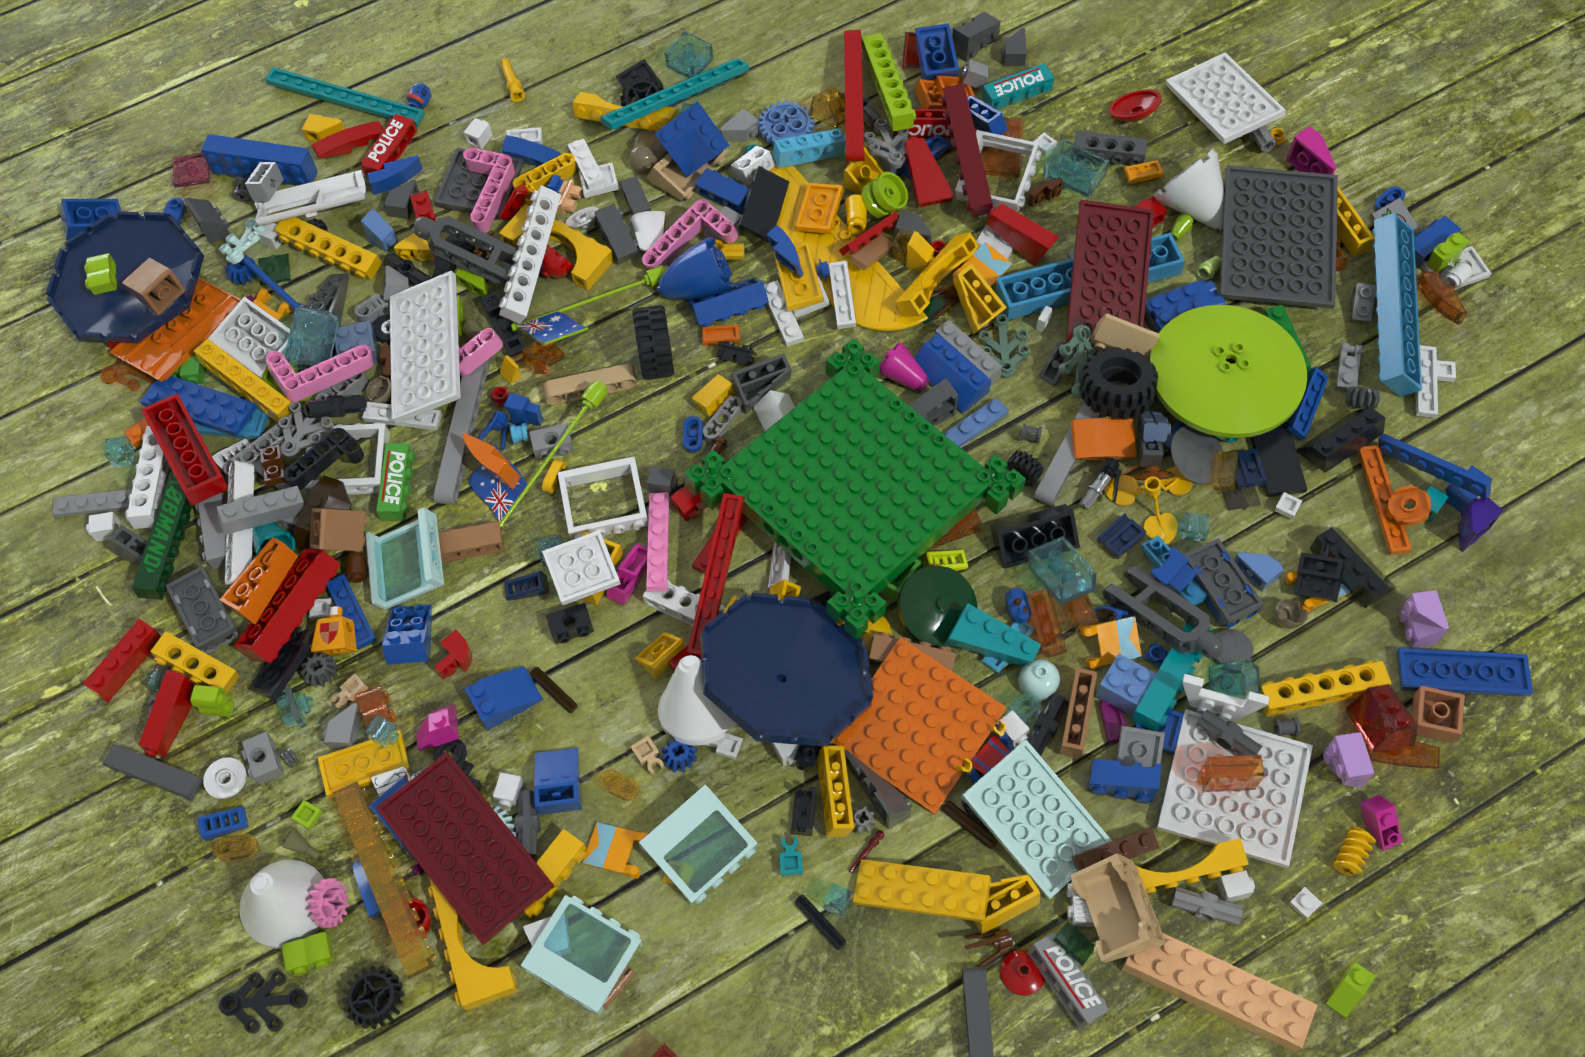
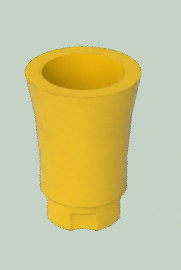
M851 195L844 201L847 227L852 235H859L865 232L868 210L864 205L862 195Z

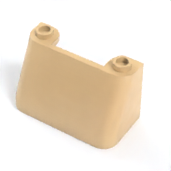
M723 150L688 177H686L668 153L652 168L646 179L679 200L683 201L686 199L688 201L694 194L692 190L696 187L695 183L705 169L712 170L716 165L720 166L726 160L724 156L728 150Z
M1116 853L1070 875L1072 880L1071 888L1076 896L1079 895L1085 899L1100 940L1096 941V947H1094L1095 954L1099 960L1107 963L1165 944L1163 933L1141 876L1132 860Z

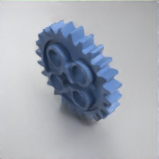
M787 100L784 101V104H781L780 101H778V105L771 103L772 108L766 107V112L762 111V116H759V134H762V139H766L767 144L772 142L773 147L775 140L814 132L815 123L811 110H806V105L801 107L800 102L795 105L794 100L790 104Z

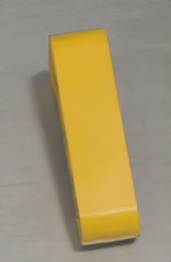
M564 153L516 177L513 180L514 189L524 184L530 191L522 205H532L533 201L530 199L534 190L537 191L541 185L548 188L554 174L560 176L561 180L574 176L577 173L574 155Z

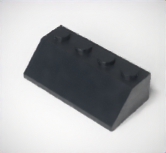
M1371 407L1355 410L1297 448L1296 451L1326 473L1384 433L1386 417Z
M1066 504L990 525L993 543L1004 569L1080 548L1074 511Z
M1331 527L1318 535L1309 548L1315 555H1320L1322 543L1331 545L1329 557L1345 561L1341 583L1365 609L1396 588L1340 528Z

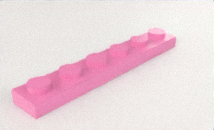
M669 492L649 493L647 592L668 591Z

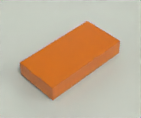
M739 324L702 327L703 346L718 345V342L724 343V341H730L735 344L740 343Z

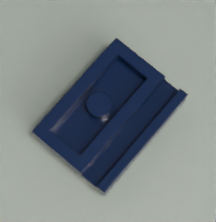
M1257 448L1239 451L1237 454L1228 453L1229 464L1238 490L1241 487L1250 488L1267 484Z
M1124 513L1097 537V542L1102 543L1106 550L1119 559L1146 535V531Z

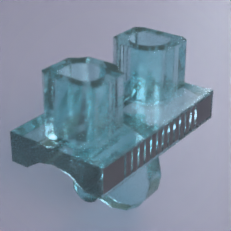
M291 687L285 688L286 694L281 695L277 699V704L281 711L289 707L292 710L282 715L284 724L287 728L297 724L301 728L307 726L302 710H304L305 714L311 712L310 707L314 704L313 698L306 697L305 693H301L298 700L296 693L292 691Z

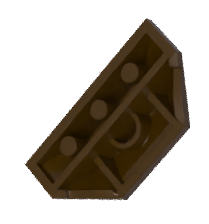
M324 475L311 488L295 525V549L301 551L313 549L309 548L312 508L351 509L352 504L344 482Z

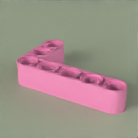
M468 148L463 152L467 169L472 172L489 175L470 216L473 227L486 233L490 229L513 179L515 169L512 159L508 155L477 148Z
M701 199L696 201L643 255L642 262L648 270L661 265L666 266L705 225L726 243L735 242L738 238V232L730 220L709 202Z
M484 329L461 348L459 346L460 376L469 375L502 348L503 341L493 329Z
M366 345L354 347L297 374L281 352L273 351L266 356L270 374L286 398L292 402L307 398L373 366L371 350Z

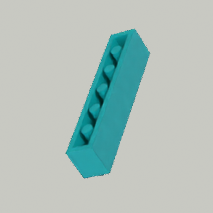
M1186 623L1182 631L1191 632L1195 626ZM1172 647L1136 708L1132 721L1152 731H1156L1158 726L1163 727L1168 718L1166 715L1167 710L1172 711L1177 702L1175 696L1177 693L1181 695L1184 691V674L1192 676L1195 671L1194 663H1199L1203 655L1197 651L1180 653Z

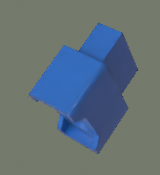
M513 393L509 394L504 405L511 416L509 423L521 425V423L526 422L527 427L529 424L541 426L544 419L540 411L541 406L530 403L529 397Z
M1172 547L1170 549V557L1160 568L1152 569L1150 575L1166 587L1171 585L1181 593L1198 573L1187 565L1189 559Z

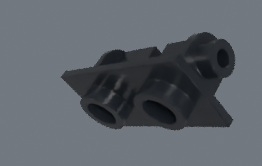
M730 341L718 342L721 350H717L716 356L719 359L733 362L734 355H736V363L747 366L753 365L754 357L752 355L757 356L753 347L747 345L737 347L735 343Z
M798 745L794 757L797 769L805 770L808 766L814 768L821 746Z

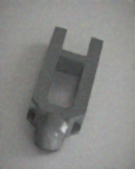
M423 216L415 220L413 232L416 236L427 241L432 254L502 287H505L506 283L510 280V276H508L509 271L496 265V263L500 259L510 265L514 264L513 256L518 250L517 248L450 216L438 218L436 221ZM446 232L460 241L463 240L474 245L476 249L480 248L491 253V256L487 261L441 239L440 233Z
M1131 565L1123 572L1124 578L1126 577L1141 592L1136 598L1114 584H1109L1102 591L1108 603L1115 608L1128 611L1130 617L1135 616L1138 624L1178 652L1191 653L1197 651L1203 656L1212 659L1222 654L1223 643L1216 634L1210 631L1209 615L1138 567ZM1151 599L1155 602L1158 601L1167 607L1169 612H1174L1183 618L1185 623H1190L1195 628L1191 632H1183L1145 606V604Z

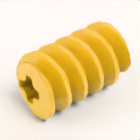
M1350 826V831L1346 834V839L1339 850L1340 853L1336 856L1333 867L1339 873L1347 876L1361 875L1363 871L1360 867L1366 866V862L1363 859H1368L1369 854L1367 852L1373 850L1369 844H1375L1376 840L1364 829Z

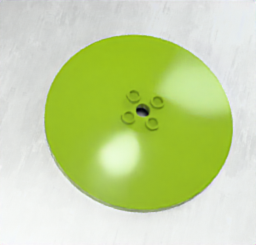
M1209 305L1178 315L1159 332V339L1150 353V363L1154 364L1158 372L1155 394L1160 402L1173 416L1184 424L1214 436L1227 438L1252 437L1277 428L1296 411L1306 389V363L1299 346L1291 335L1265 315L1238 306ZM1226 359H1233L1236 363L1230 364Z

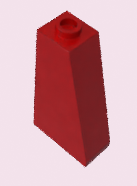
M916 136L908 138L904 144V151L916 208L951 202L954 198L953 192L924 138Z
M1002 203L997 209L993 207L987 214L989 218L985 224L1034 266L1059 238L1057 235Z
M170 670L165 672L138 744L145 750L144 754L152 758H156V756L166 757L193 706L191 696L195 685L186 675Z

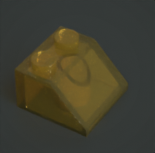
M833 87L825 89L813 96L808 115L836 129L845 125V95Z

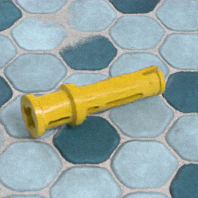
M503 58L499 64L507 81L506 88L510 92L511 100L520 102L525 98V92L521 89V82L516 79L510 60Z

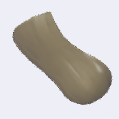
M642 129L635 137L629 159L633 170L636 172H650L667 152L655 135L656 131Z

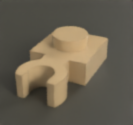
M354 673L340 686L342 691L334 694L330 700L335 703L339 710H342L346 707L349 700L354 702L368 689V686L359 675Z
M649 735L630 746L642 766L648 763V771L652 776L655 775L652 769L654 765H659L662 770L664 769L662 760L656 758L660 753Z

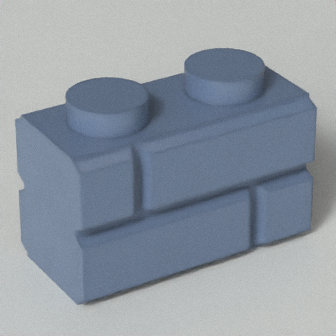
M1146 411L1138 416L1137 428L1144 442H1154V440L1156 442H1165L1167 440V435L1171 434V424L1168 423L1167 417H1164L1161 411H1151V413Z

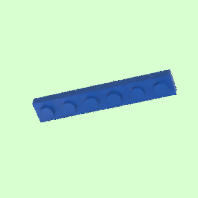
M1384 433L1378 438L1380 452L1386 456L1395 458L1402 463L1413 466L1420 471H1424L1484 499H1487L1491 494V480Z

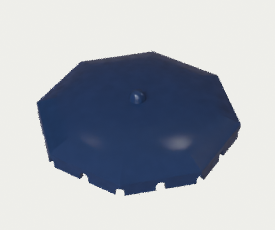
M116 211L117 215L111 216L109 213L90 226L92 228L91 232L81 231L65 242L66 248L64 250L60 248L54 265L57 274L52 273L46 290L48 295L46 299L79 341L139 343L190 308L204 254L172 215L168 216L167 213L144 212V216H141L138 212ZM109 253L116 264L117 290L94 295L85 285L87 274L84 265H86L87 258ZM148 258L168 267L186 290L159 316L130 294L122 284Z
M752 593L750 597H747L745 594L728 607L726 613L722 612L706 624L700 633L703 694L756 742L827 747L871 707L874 696L871 674H868L870 667L867 646H862V638L859 637L855 640L844 630V623L838 626L826 614V608L819 602L816 605L810 603L811 598L785 596L783 600H777L778 595Z

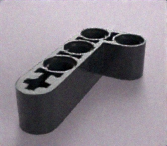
M335 428L286 468L284 478L290 487L298 486V489L301 490L341 456L350 463L356 464L363 460L364 452L358 441L346 430Z

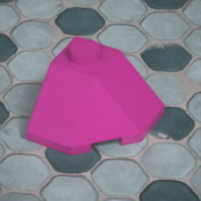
M455 704L436 709L426 717L416 733L417 749L419 752L459 739Z

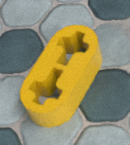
M555 459L552 462L543 480L542 491L550 494L556 491L559 485L557 472L566 470L565 461Z

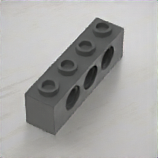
M1076 131L1072 159L1122 165L1144 163L1146 156L1147 139Z

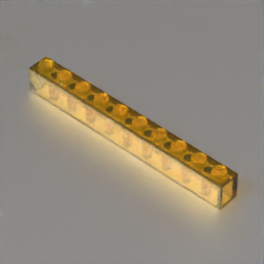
M358 782L334 791V797L408 979H411L435 967L432 958L436 957L431 944L426 946L424 942L428 938L423 925L420 927L417 925L416 921L420 920L415 907L410 908L409 903L413 901L408 889L405 891L402 889V885L405 884L401 872H395L394 868L398 867L393 854L388 855L387 851L391 848L386 837L381 838L380 836L384 831L379 820L375 822L373 819L377 815L366 802L370 799L366 788L361 789Z

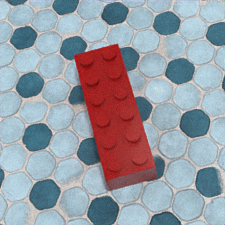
M178 393L141 409L191 506L228 490L221 472Z
M304 549L288 571L257 623L254 625L250 622L233 647L251 661L263 663L274 661L279 655L278 651L290 640L293 630L302 623V618L306 612L313 608L314 601L318 595L325 591L326 584L337 574V569L341 564L323 549Z

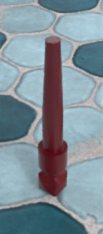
M878 830L875 834L876 836L871 838L868 846L848 870L850 873L860 864L861 859H864L879 844V840L885 837L882 830Z

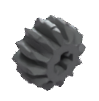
M1348 387L1345 403L1352 407H1371L1375 409L1380 402V391L1367 387Z
M314 652L313 658L306 656L308 662L301 663L303 668L301 675L305 677V682L312 684L315 688L319 684L325 687V682L327 681L332 683L331 677L337 676L335 670L338 667L333 657L327 656L324 652L320 655Z

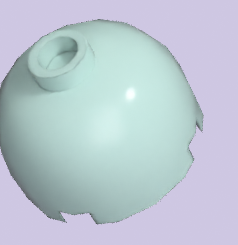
M1034 659L1032 663L1025 664L1020 670L1018 686L1020 691L1029 700L1036 702L1048 701L1052 694L1058 692L1060 675L1056 666L1044 659Z

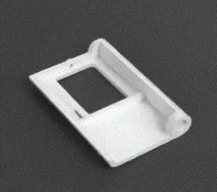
M362 170L278 190L270 201H254L258 211L255 218L258 226L305 214L308 218L318 215L317 211L365 200L367 185ZM316 202V204L269 215L272 212Z

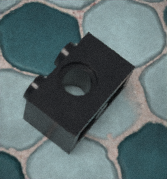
M585 603L546 615L555 644H564L573 638L586 637L594 632ZM569 623H575L572 627H566Z

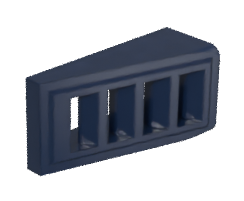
M542 571L504 581L507 601L549 593L548 578ZM521 584L524 585V590H523V591H522V589H521ZM514 585H516V593L513 592Z

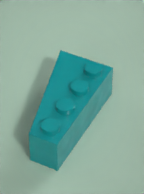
M969 603L962 609L944 643L945 645L960 647L962 650L981 653L983 656L995 657L1001 661L1022 667L1027 663L1033 662L1041 646L1040 643Z

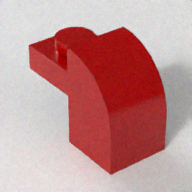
M454 630L440 642L448 655L434 666L438 675L443 680L452 676L459 667L465 672L472 662V652L467 641L457 630Z

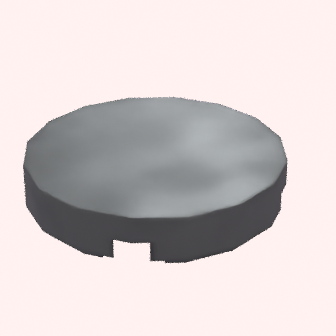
M1226 629L1216 634L1223 643L1222 654L1217 658H1213L1218 665L1236 670L1243 668L1249 663L1253 655V645L1243 632L1235 629Z

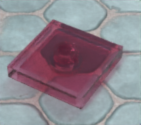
M202 153L173 157V185L175 188L210 183V167Z

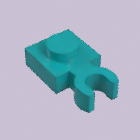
M796 836L793 837L794 843L792 845L786 844L785 837L781 839L782 848L786 851L779 853L781 877L803 875L801 851H795L798 847Z

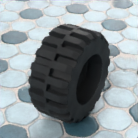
M655 305L635 308L632 314L642 378L652 380L673 376L675 373L665 307Z
M1121 347L1107 348L1103 352H1096L1084 364L1080 395L1084 403L1091 407L1093 412H1098L1105 418L1106 416L1115 420L1117 418H1122V420L1129 419V417L1135 418L1146 412L1153 404L1158 383V372L1154 364L1150 363L1151 361L1146 356L1143 357L1140 352H1133L1132 349L1128 348L1124 350ZM1109 381L1124 382L1128 384V386L1114 385Z

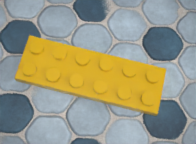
M861 859L853 903L855 905L984 922L992 878L989 875Z

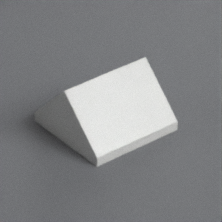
M770 390L753 408L765 432L795 408L789 394Z

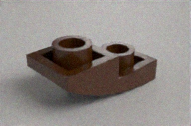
M1063 179L1049 180L1032 189L1028 193L1027 204L1033 208L1037 203H1041L1044 198L1050 201L1054 197H1058L1063 189Z
M383 342L382 349L378 352V359L383 365L381 375L391 380V351L387 342Z
M280 445L260 449L266 486L286 482L284 478L285 466Z

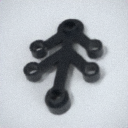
M275 971L271 975V979L252 998H244L253 987L259 988L264 983L262 975L252 973L248 981L236 993H228L221 998L219 1009L226 1016L235 1015L244 1024L247 1032L255 1034L260 1030V1022L250 1018L242 1009L252 1008L267 1023L268 1029L278 1032L283 1027V1021L278 1017H274L265 1007L291 1005L299 1009L307 1004L308 995L304 990L296 988L288 995L266 997L276 986H281L286 982V975L281 971ZM278 975H281V980L279 982H275V978ZM259 977V981L253 984V979ZM298 996L303 997L300 1003H296ZM235 1001L234 1007L229 1009V1003ZM278 1020V1026L272 1028V1023ZM255 1022V1028L253 1030H250V1024Z

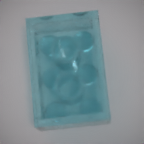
M1061 139L1045 162L1043 177L1049 180L1062 178V186L1091 198L1106 176L1110 160Z
M295 307L285 352L287 362L293 367L308 369L330 359L340 318L330 311Z
M1064 536L1028 551L1030 571L1060 605L1096 590V571Z

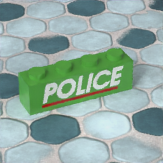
M386 443L376 510L381 521H405V513L409 511L407 498L411 494L409 482L413 478L411 466L412 462L415 461V451L411 449L409 443Z

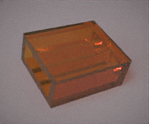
M1261 755L1208 757L1197 774L1198 784L1202 785L1203 792L1255 790L1265 776Z

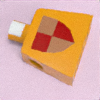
M330 607V617L317 621L311 652L319 655L322 652L327 655L357 652L354 622L342 616V607Z

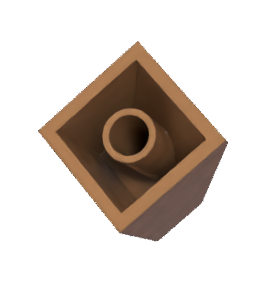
M148 258L122 282L130 294L158 316L186 291L168 267L151 258Z
M312 508L309 548L363 551V547L366 545L364 527L367 526L365 511Z

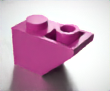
M1380 795L1360 803L1364 822L1383 851L1402 843L1394 804Z

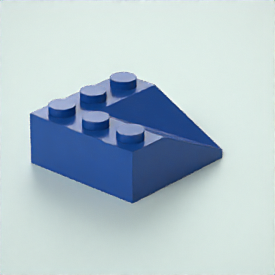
M698 101L655 133L686 177L730 146Z

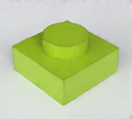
M303 800L291 819L311 830L323 814V811Z

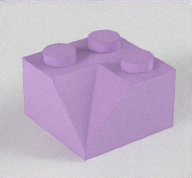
M1437 590L1412 593L1399 611V619L1404 624L1405 637L1410 642L1411 648L1436 645L1449 629Z
M1361 732L1335 736L1324 750L1325 763L1329 764L1331 772L1341 778L1343 785L1362 788L1374 775Z

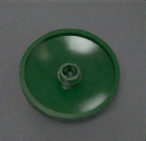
M944 566L924 567L910 575L903 583L897 601L899 618L907 633L917 642L930 643L933 648H939L940 646L949 647V645L944 643L962 609L968 603L976 608L978 606L975 593L969 582L957 571Z

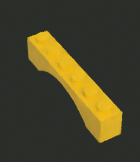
M580 92L572 102L575 118L601 122V116L622 108V106L606 102L597 94ZM666 106L661 108V110L654 111L645 117L638 118L622 126L657 132L678 116L677 108Z
M971 232L955 235L895 303L904 317L920 315L930 304L931 294L940 281L976 252L979 245Z
M1238 838L1216 844L1199 863L1182 871L1164 873L1136 867L1148 894L1156 892V887L1164 885L1165 889L1177 887V882L1186 880L1187 884L1200 881V876L1208 875V879L1222 876L1221 872L1229 870L1230 874L1244 871L1243 866L1249 864L1242 840Z

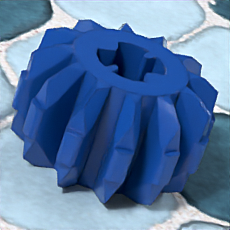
M243 259L236 264L227 262L226 274L229 280L237 284V286L241 283L245 286L246 282L252 283V278H257V275L243 263Z
M674 738L673 743L667 740V747H662L664 755L661 756L662 761L666 762V768L672 767L675 773L678 771V768H681V771L684 773L685 766L692 769V762L697 761V756L695 755L697 748L693 747V745L680 743Z

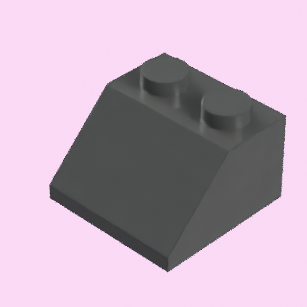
M184 199L195 221L211 245L230 234L227 229L230 226L225 217H220L222 214L217 206L213 207L209 200Z

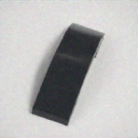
M498 291L481 297L485 310L497 335L503 341V346L509 357L511 358L527 351L520 334H518L517 330L514 332L512 330V320L499 315L501 311L499 307L501 297Z

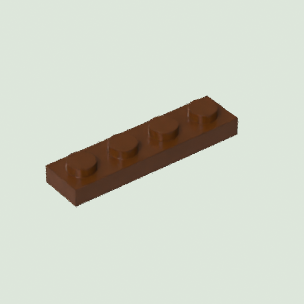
M1147 827L1071 857L1078 872L1116 853L1132 859L1158 849L1159 845L1153 828Z

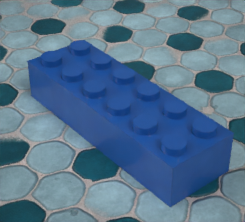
M208 134L201 148V152L212 173L217 175L249 178L260 162H276L284 179L281 184L298 186L314 182L318 173L308 148Z

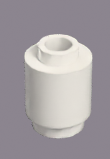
M1458 262L1445 274V285L1450 289L1460 287L1472 275L1471 267L1467 263Z

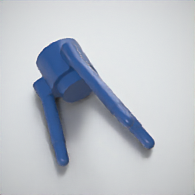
M495 411L478 439L482 440L486 437L491 429L495 431L503 429L501 450H504L507 430L510 426L507 423L508 416L501 411Z

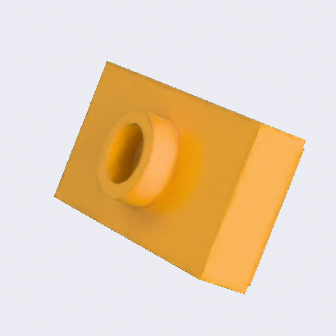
M1158 160L1126 166L1123 169L1128 184L1163 178L1164 175Z

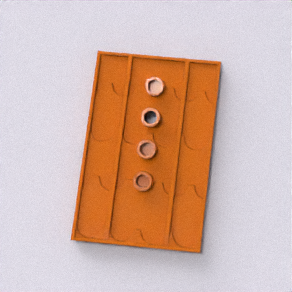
M198 277L190 308L139 343L120 342L109 353L157 380L165 381L195 354L194 350L209 338L241 299Z

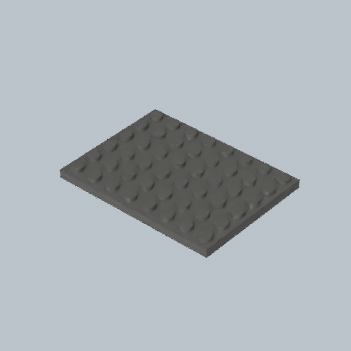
M1226 165L1220 296L1226 299L1330 309L1335 307L1338 175Z

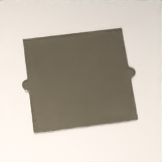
M1234 476L1219 479L1228 511L1236 509L1246 510V508L1261 505L1255 487H1241L1238 490Z

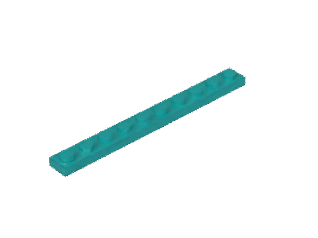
M740 58L733 59L601 116V123L611 130L617 129L624 124L645 117L654 111L661 110V108L686 99L695 93H700L702 90L727 81L734 76L741 75L749 70V64Z
M275 67L271 69L265 78L266 83L269 85L384 118L392 119L395 114L413 119L416 127H418L425 115L423 109Z

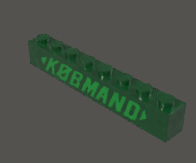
M172 469L132 586L138 598L163 599L164 592H167L165 585L168 584L169 577L173 574V564L175 558L179 556V546L185 537L184 530L186 524L190 521L191 509L195 506L190 505Z

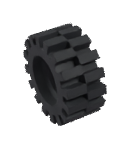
M1015 451L1007 461L1006 470L1012 471L1015 469L1026 478L1024 485H1035L1044 472L1041 462H1037V458L1034 459L1032 454L1028 455L1025 451Z

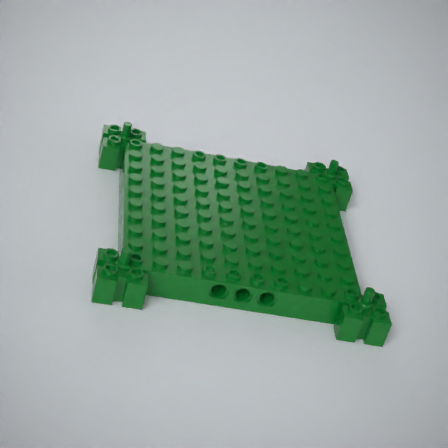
M852 339L842 347V353L836 351L826 359L825 373L831 379L725 464L724 459L716 451L712 450L702 458V466L695 464L684 472L685 486L694 495L701 492V501L711 510L721 504L724 493L743 496L745 500L742 513L834 594L827 601L826 614L836 623L843 620L845 622L844 630L856 640L868 630L869 621L874 624L885 614L887 602L878 595L879 592L983 500H985L984 505L994 514H998L1007 506L1008 498L1013 500L1023 491L1026 478L1015 469L1012 471L1006 470L1008 464L996 454L983 467L878 381L875 377L879 375L881 360L871 352L864 354V347L855 339Z

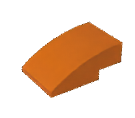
M937 75L935 80H919L914 91L921 108L947 109L946 106L942 105L941 96L944 95L943 88L961 84L962 77ZM964 84L967 98L971 95L975 97L971 86Z
M1091 418L1071 421L1074 459L1105 461L1106 458L1129 460L1136 457L1133 419Z
M464 433L462 437L474 457L498 481L513 490L521 476L514 470L509 461L496 447Z

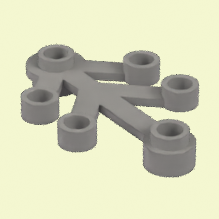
M879 118L874 123V132L881 134L884 141L875 138L874 133L866 132L864 134V142L870 144L869 153L871 155L887 159L890 167L898 169L905 163L904 144L908 139L909 130H898V135L892 141L888 133L887 121ZM903 140V147L897 152L896 147ZM880 147L883 148V149L888 150L889 153H888V152H885V151H883V150H880Z
M320 393L316 396L315 400L326 399L329 395ZM298 401L292 402L289 405V409L294 414L297 429L295 435L292 436V422L288 417H282L278 422L279 426L283 429L285 439L281 445V451L286 457H296L300 453V449L315 445L323 438L317 432L324 429L330 430L334 426V422L330 417H324L321 419V422L313 425L312 423L316 418L306 417L303 421V407ZM311 434L309 439L302 440L304 435Z

